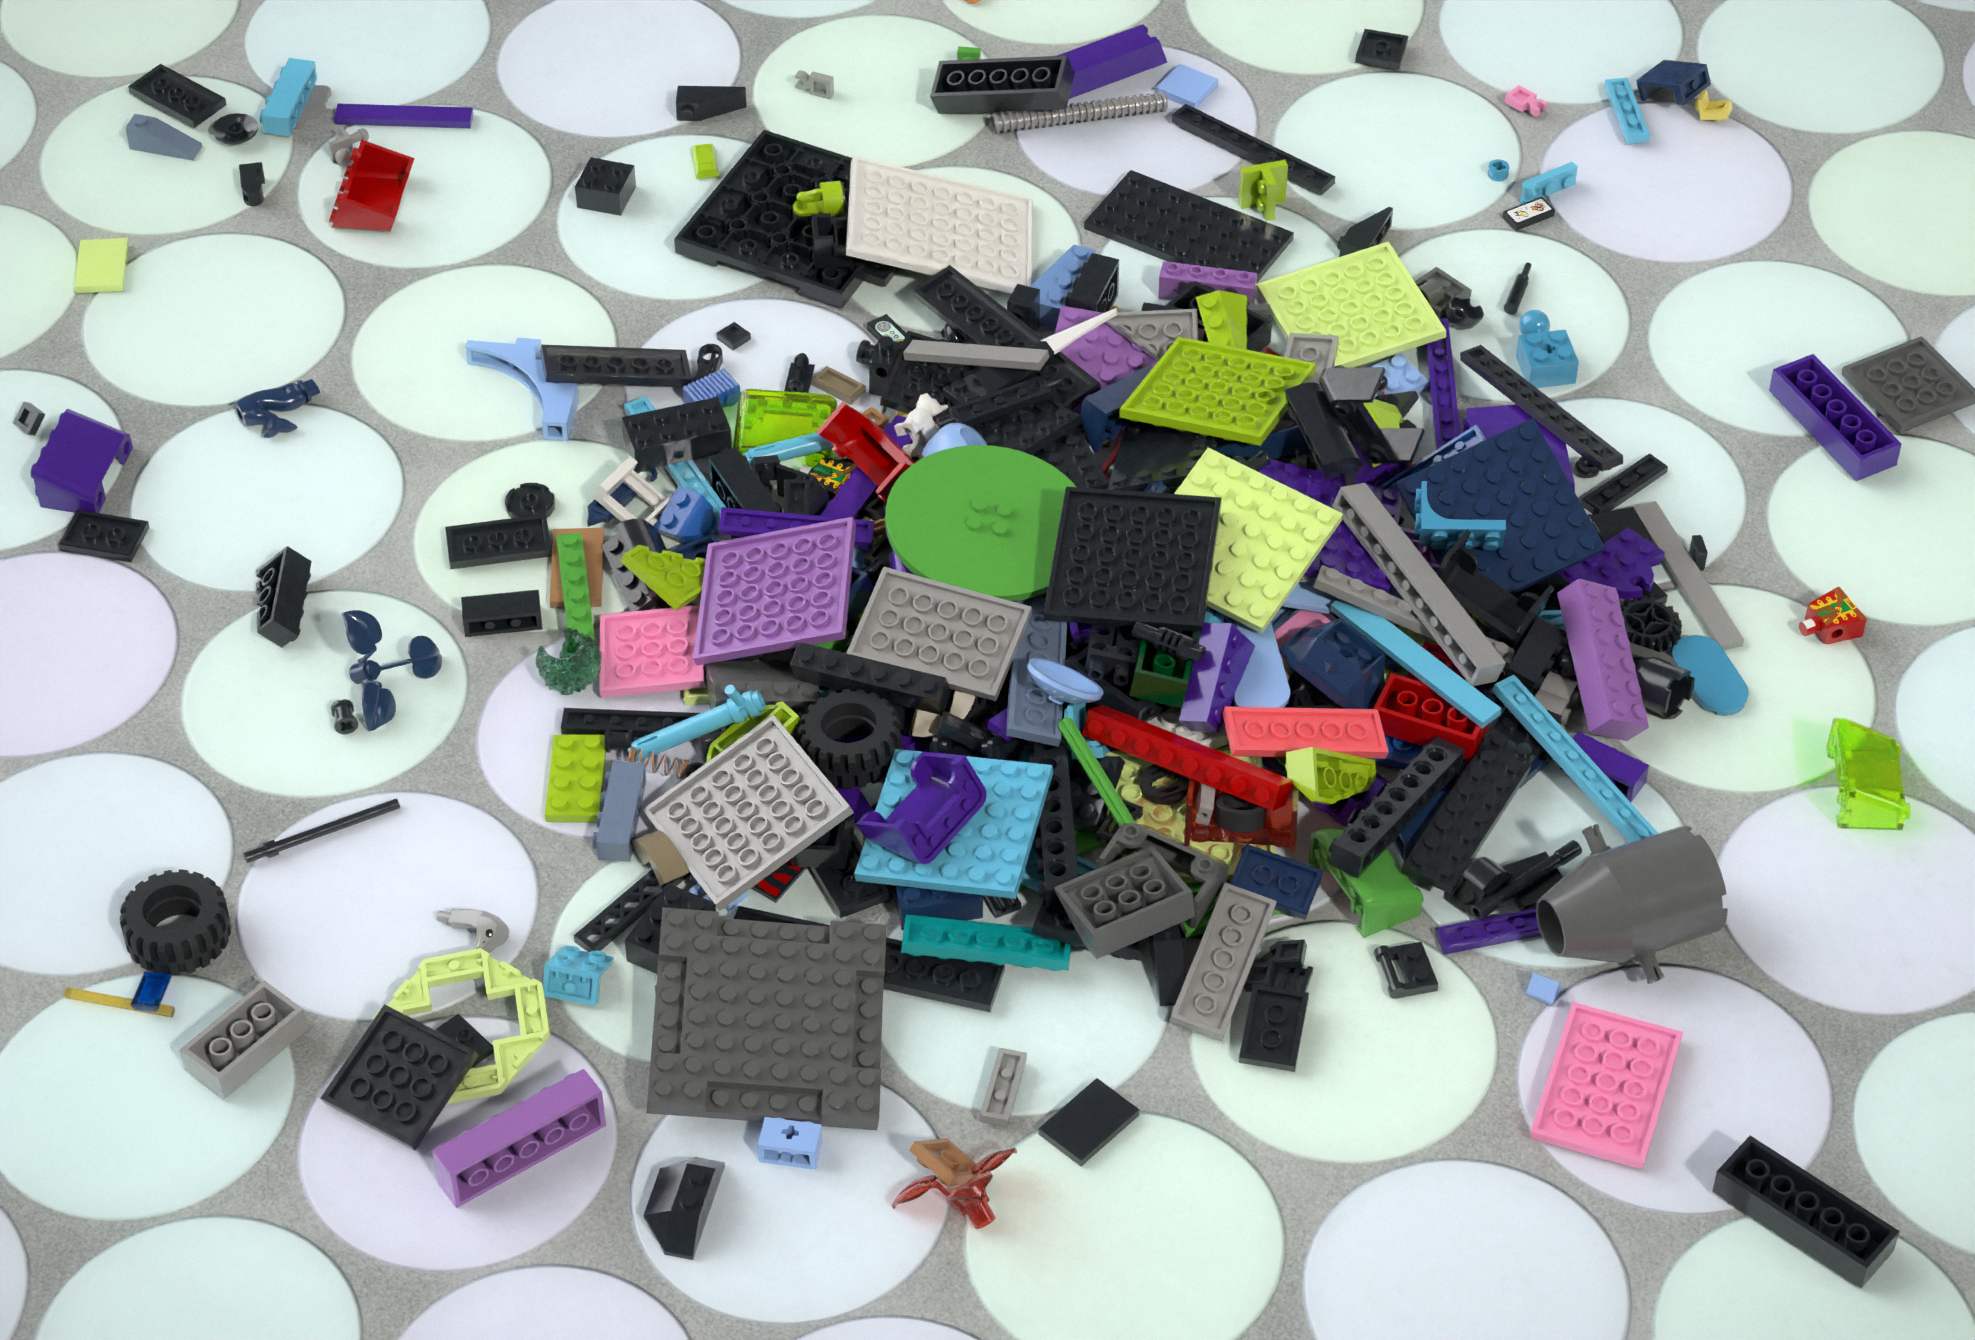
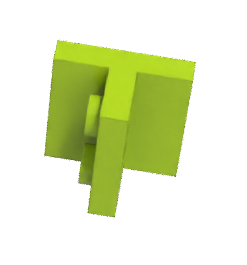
M1286 160L1240 167L1238 204L1241 209L1257 207L1258 211L1262 212L1266 221L1275 219L1276 203L1286 201L1288 174Z

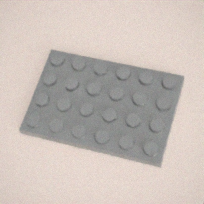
M883 567L847 650V654L946 677L950 689L996 701L1031 617L1032 607Z

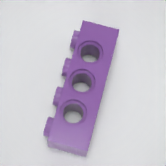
M1163 261L1159 275V299L1173 300L1194 281L1213 291L1221 290L1247 295L1248 299H1255L1257 273Z

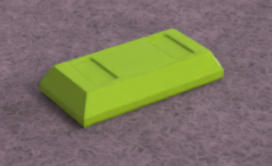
M712 143L694 145L691 150L696 179L719 177L714 145Z

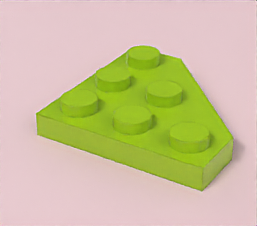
M638 545L626 552L620 560L621 563L676 611L701 596L706 559L697 557L694 561L683 558V554L666 550H663L662 553L649 551L647 546Z

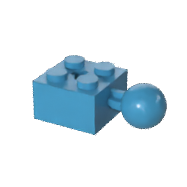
M1530 310L1524 313L1519 321V329L1522 335L1518 336L1516 358L1524 378L1536 388L1575 384L1579 361L1566 329L1549 331V318L1540 310Z

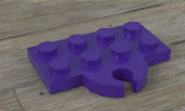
M1626 528L1603 543L1605 546L1604 552L1559 572L1571 583L1577 579H1583L1616 588L1619 598L1642 597L1643 589L1640 586L1634 585H1642L1647 592L1652 590L1654 573L1651 567L1664 560L1665 552L1630 528Z

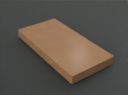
M604 528L553 529L550 608H565L556 535L582 532L591 607H602L604 560L602 545L604 544Z

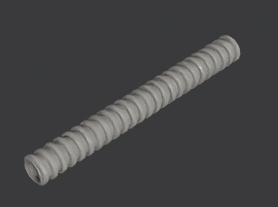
M1161 91L1160 94L1154 92L1153 95L1147 93L1146 96L1140 94L1139 97L1132 95V98L1125 96V99L1123 97H1118L1117 100L1116 98H1111L1110 101L1107 98L1104 101L1100 99L1097 102L1092 100L1090 103L1085 101L1083 104L1078 102L1076 105L1071 103L1070 106H1067V109L1014 111V113L1009 111L1007 114L1002 112L1000 115L994 113L992 125L996 134H999L1000 131L1006 133L1007 130L1013 132L1014 129L1020 131L1021 128L1027 130L1028 127L1034 129L1035 126L1037 128H1041L1043 125L1048 127L1050 124L1053 127L1056 124L1060 126L1063 123L1068 125L1069 122L1075 124L1076 121L1082 123L1083 120L1089 122L1090 119L1096 121L1097 118L1103 120L1104 117L1111 119V116L1118 118V115L1125 117V114L1132 116L1133 113L1134 115H1139L1140 112L1142 115L1146 114V112L1150 114L1153 111L1158 113L1160 110L1165 112L1168 108V102L1164 91Z

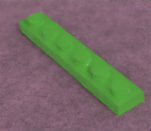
M582 532L556 535L570 652L596 649Z

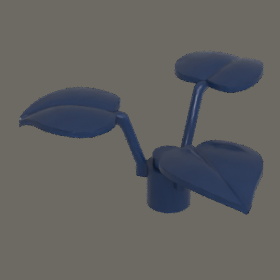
M346 611L341 615L345 622L349 644L356 653L365 655L363 658L358 659V663L350 667L349 674L354 683H363L364 685L362 690L363 713L368 731H373L391 721L396 712V702L392 692L389 689L382 688L381 682L373 681L378 678L380 672L412 663L414 675L421 679H428L434 677L439 672L442 666V656L436 644L427 636L422 635L411 639L408 645L410 659L379 666L377 662L368 660L377 650L375 644L382 639V630L379 622L373 615L365 611Z

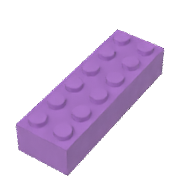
M1577 579L1557 592L1589 733L1628 741L1648 729L1649 725L1632 658L1630 642L1627 637L1624 617L1622 616L1619 596L1614 587Z
M582 1069L576 1073L569 1074L560 1082L542 1089L536 1095L516 1103L512 1108L492 1116L488 1121L475 1128L466 1130L462 1135L451 1141L442 1143L438 1148L432 1150L438 1185L455 1208H458L606 1126L601 1089L586 1070Z

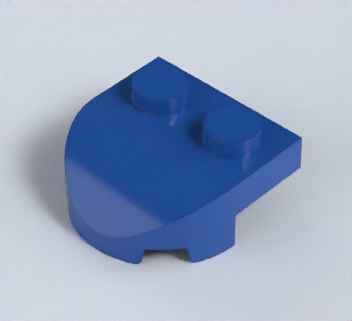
M678 486L654 527L658 529L660 534L675 538L684 545L712 532L716 524L714 507L702 494Z

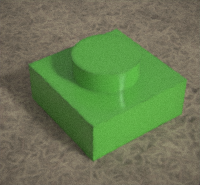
M958 46L957 60L981 59V48Z

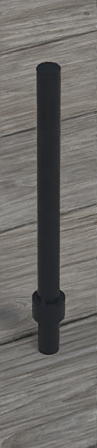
M396 798L279 841L271 840L265 842L262 847L243 853L246 863L266 856L269 859L279 855L280 851L400 809L399 801Z

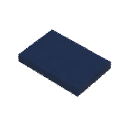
M1246 844L1230 884L1277 901L1276 910L1306 920L1324 870Z

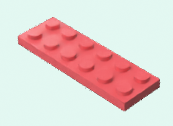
M1225 707L1222 713L1232 756L1286 757V752L1310 747L1362 758H1386L1389 753L1378 709Z

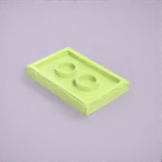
M128 238L80 240L74 285L76 293L124 291L129 248Z

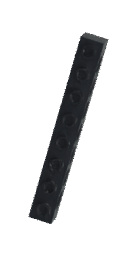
M1061 733V741L1058 747L1028 740V749H1033L1034 752L1029 754V763L1046 764L1053 767L1052 779L1036 832H1040V837H1035L1036 854H1042V858H1037L1038 875H1043V880H1039V896H1045L1046 907H1063L1054 887L1078 877L1067 744L1065 737Z
M1439 736L1430 744L1426 743L1421 753L1411 759L1408 767L1405 770L1401 769L1392 783H1387L1382 794L1379 797L1375 796L1366 810H1361L1356 820L1345 827L1343 834L1339 838L1335 837L1329 847V852L1331 853L1329 865L1359 878L1461 770L1466 749Z

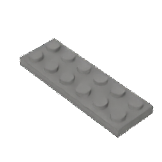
M1226 882L1224 883L1170 1016V1023L1223 1041L1277 901Z

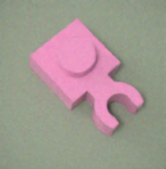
M1520 85L1505 95L1504 103L1521 112L1527 109L1531 115L1539 117L1540 109L1542 111L1547 110L1546 101L1536 99L1537 94Z

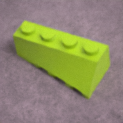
M1218 290L1196 297L1209 343L1247 350V295Z

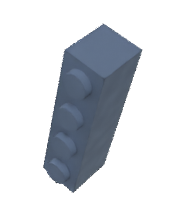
M613 761L611 771L606 772L605 786L607 791H603L601 795L603 811L597 814V828L599 830L594 832L592 841L593 848L597 849L598 860L631 861L634 846L632 841L635 840L647 781L645 763Z

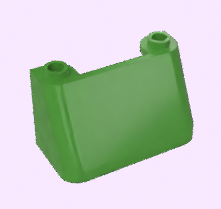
M1324 828L1311 834L1309 864L1312 867L1324 870V872L1329 870L1351 900V912L1353 914L1357 913L1360 917L1361 924H1358L1356 929L1363 938L1421 915L1422 903L1424 901L1421 890L1418 887L1415 888L1409 878L1401 873L1402 869L1387 849L1382 852L1359 878H1356L1329 865L1331 856L1329 852L1330 844L1335 837L1339 838L1343 834L1345 828Z

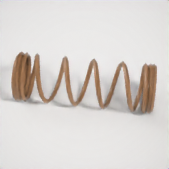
M632 746L628 762H636L640 751V762H642V749H639L634 759L636 747ZM651 752L645 764V768L652 756V771L653 773H656L664 758V774L665 776L669 775L676 761V777L677 779L680 778L684 780V770L687 767L689 760H683L681 772L678 777L677 757L674 759L668 773L666 774V755L664 754L662 756L658 767L654 771V752Z

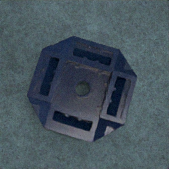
M1341 619L1317 627H1304L1286 642L1279 651L1283 657L1287 658L1288 663L1296 672L1345 709L1374 708L1385 686V654L1366 640L1365 636H1361Z

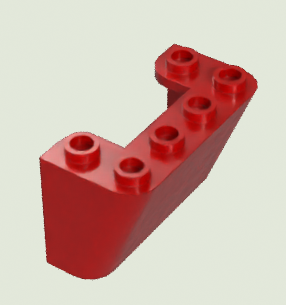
M361 139L359 148H353L350 160L354 161V163H348L344 175L348 179L343 178L339 189L340 192H338L334 207H337L338 210L333 208L329 222L333 223L332 228L391 232L415 158Z

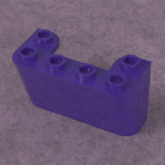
M66 409L64 413H61L55 430L51 431L46 446L42 447L39 459L31 468V478L34 479L35 495L38 496L40 507L73 513L76 510L99 513L106 500L102 481L116 454L118 455L119 464L125 465L133 449L130 435L71 409Z

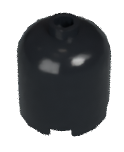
M1656 657L1644 658L1635 665V670L1641 688L1644 707L1670 720L1678 717L1683 712V710L1679 709L1685 699L1690 700L1694 690L1695 678L1690 676L1691 671Z

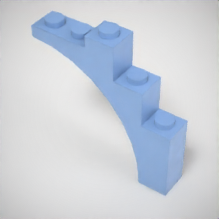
M517 337L515 344L467 340L465 347L469 365L487 367L503 372L521 382L538 399L543 410L542 428L544 439L569 440L579 404L578 384L545 382L540 354L541 339Z

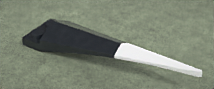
M1117 308L1024 348L1048 350V359H1050L1084 334L1118 314ZM980 366L962 374V379L943 387V396L954 405H958L1018 384L1034 370Z

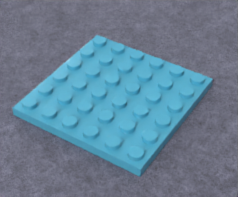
M895 749L875 810L885 820L916 787L910 770L914 760L922 752ZM966 756L986 789V801L979 811L929 864L915 863L866 838L854 873L856 881L1016 899L1052 779V765Z

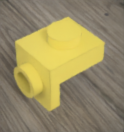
M1703 90L1695 101V108L1700 114V120L1723 121L1728 119L1733 109L1731 100L1709 101L1707 90Z

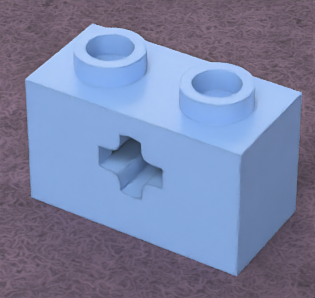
M764 1117L758 1141L759 1162L816 1170L823 1142L822 1125L809 1121L799 1122L780 1117Z

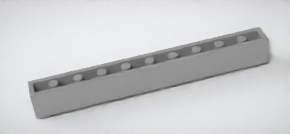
M1361 483L1341 487L1332 505L1333 508L1343 514V521L1380 569L1386 574L1390 582L1468 683L1472 686L1496 682L1506 662L1367 484Z

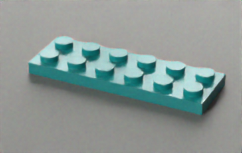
M906 914L901 953H907L912 956L926 955L935 956L940 959L954 958L963 959L968 962L982 961L991 962L996 965L1010 964L1019 965L1024 968L1038 967L1048 968L1052 971H1069L1071 945L1063 941L1043 939L1039 935L1031 934L1032 928Z

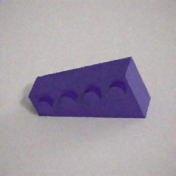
M1204 623L1199 644L1206 647L1205 654L1201 660H1194L1179 721L1190 731L1219 733L1224 722L1223 710L1231 705L1255 645L1232 623Z

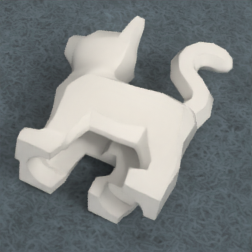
M928 393L920 395L916 403V409L909 413L905 422L894 426L897 436L909 433L913 442L912 444L904 445L902 449L910 457H919V459L924 458L922 452L924 447L940 430L938 425H935L932 417L948 409V405L940 406L937 400L931 398Z

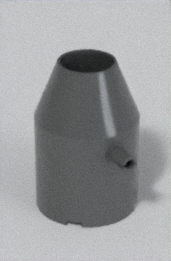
M1598 824L1593 825V828L1592 826L1582 830V834L1585 836L1591 850L1590 855L1578 863L1537 901V922L1544 942L1549 950L1558 957L1624 963L1635 959L1636 962L1640 963L1648 984L1653 983V980L1657 982L1663 979L1665 976L1655 957L1657 951L1718 932L1726 923L1728 909H1723L1722 896L1727 893L1720 867L1711 848L1700 834L1695 836L1691 833L1690 830L1692 828L1689 826H1680L1614 848L1606 845Z

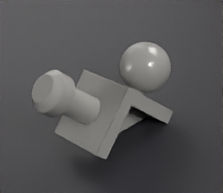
M343 125L338 126L339 135L335 141L328 143L333 163L338 162L341 165H347L351 162L352 144L361 141V139L364 141L369 139V134L364 128L358 129L357 133L349 135Z

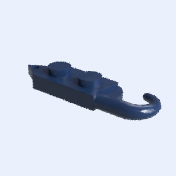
M656 468L636 472L637 474L645 471L652 474L651 482L656 480L658 474ZM624 482L610 494L623 507L627 506L638 495ZM595 499L587 506L588 527L601 522L609 523L615 517Z

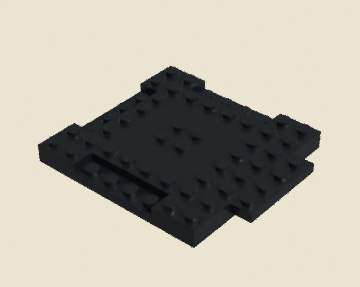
M767 130L762 131L674 238L675 253L716 267L722 261L800 287V295L839 308H843L864 280L886 287L900 269L899 267L853 257V266L815 268L812 246V216L796 215L793 211V204L797 201V194L800 192L820 189V183L840 181L844 186L846 213L844 216L839 217H848L852 158Z

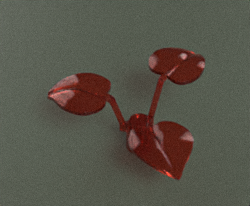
M1015 1147L997 1151L982 1158L971 1169V1172L977 1175L966 1183L955 1187L950 1192L936 1181V1175L919 1178L908 1184L897 1195L892 1207L895 1209L897 1204L917 1199L929 1189L936 1188L960 1209L963 1216L968 1215L975 1229L983 1228L996 1219L988 1204L990 1199L986 1193V1187L993 1178L990 1171L1002 1165L1013 1153H1017V1149ZM958 1200H964L966 1206L962 1205Z

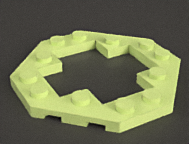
M481 948L424 959L417 967L418 971L410 980H405L393 994V999L387 1006L407 1016L432 1011L431 987L478 978L485 979L488 1000L515 995L521 1035L493 1040L496 1064L469 1069L447 1104L501 1094L551 1036L543 984L534 978L532 980L521 974L520 970L506 962H499L490 957V953Z

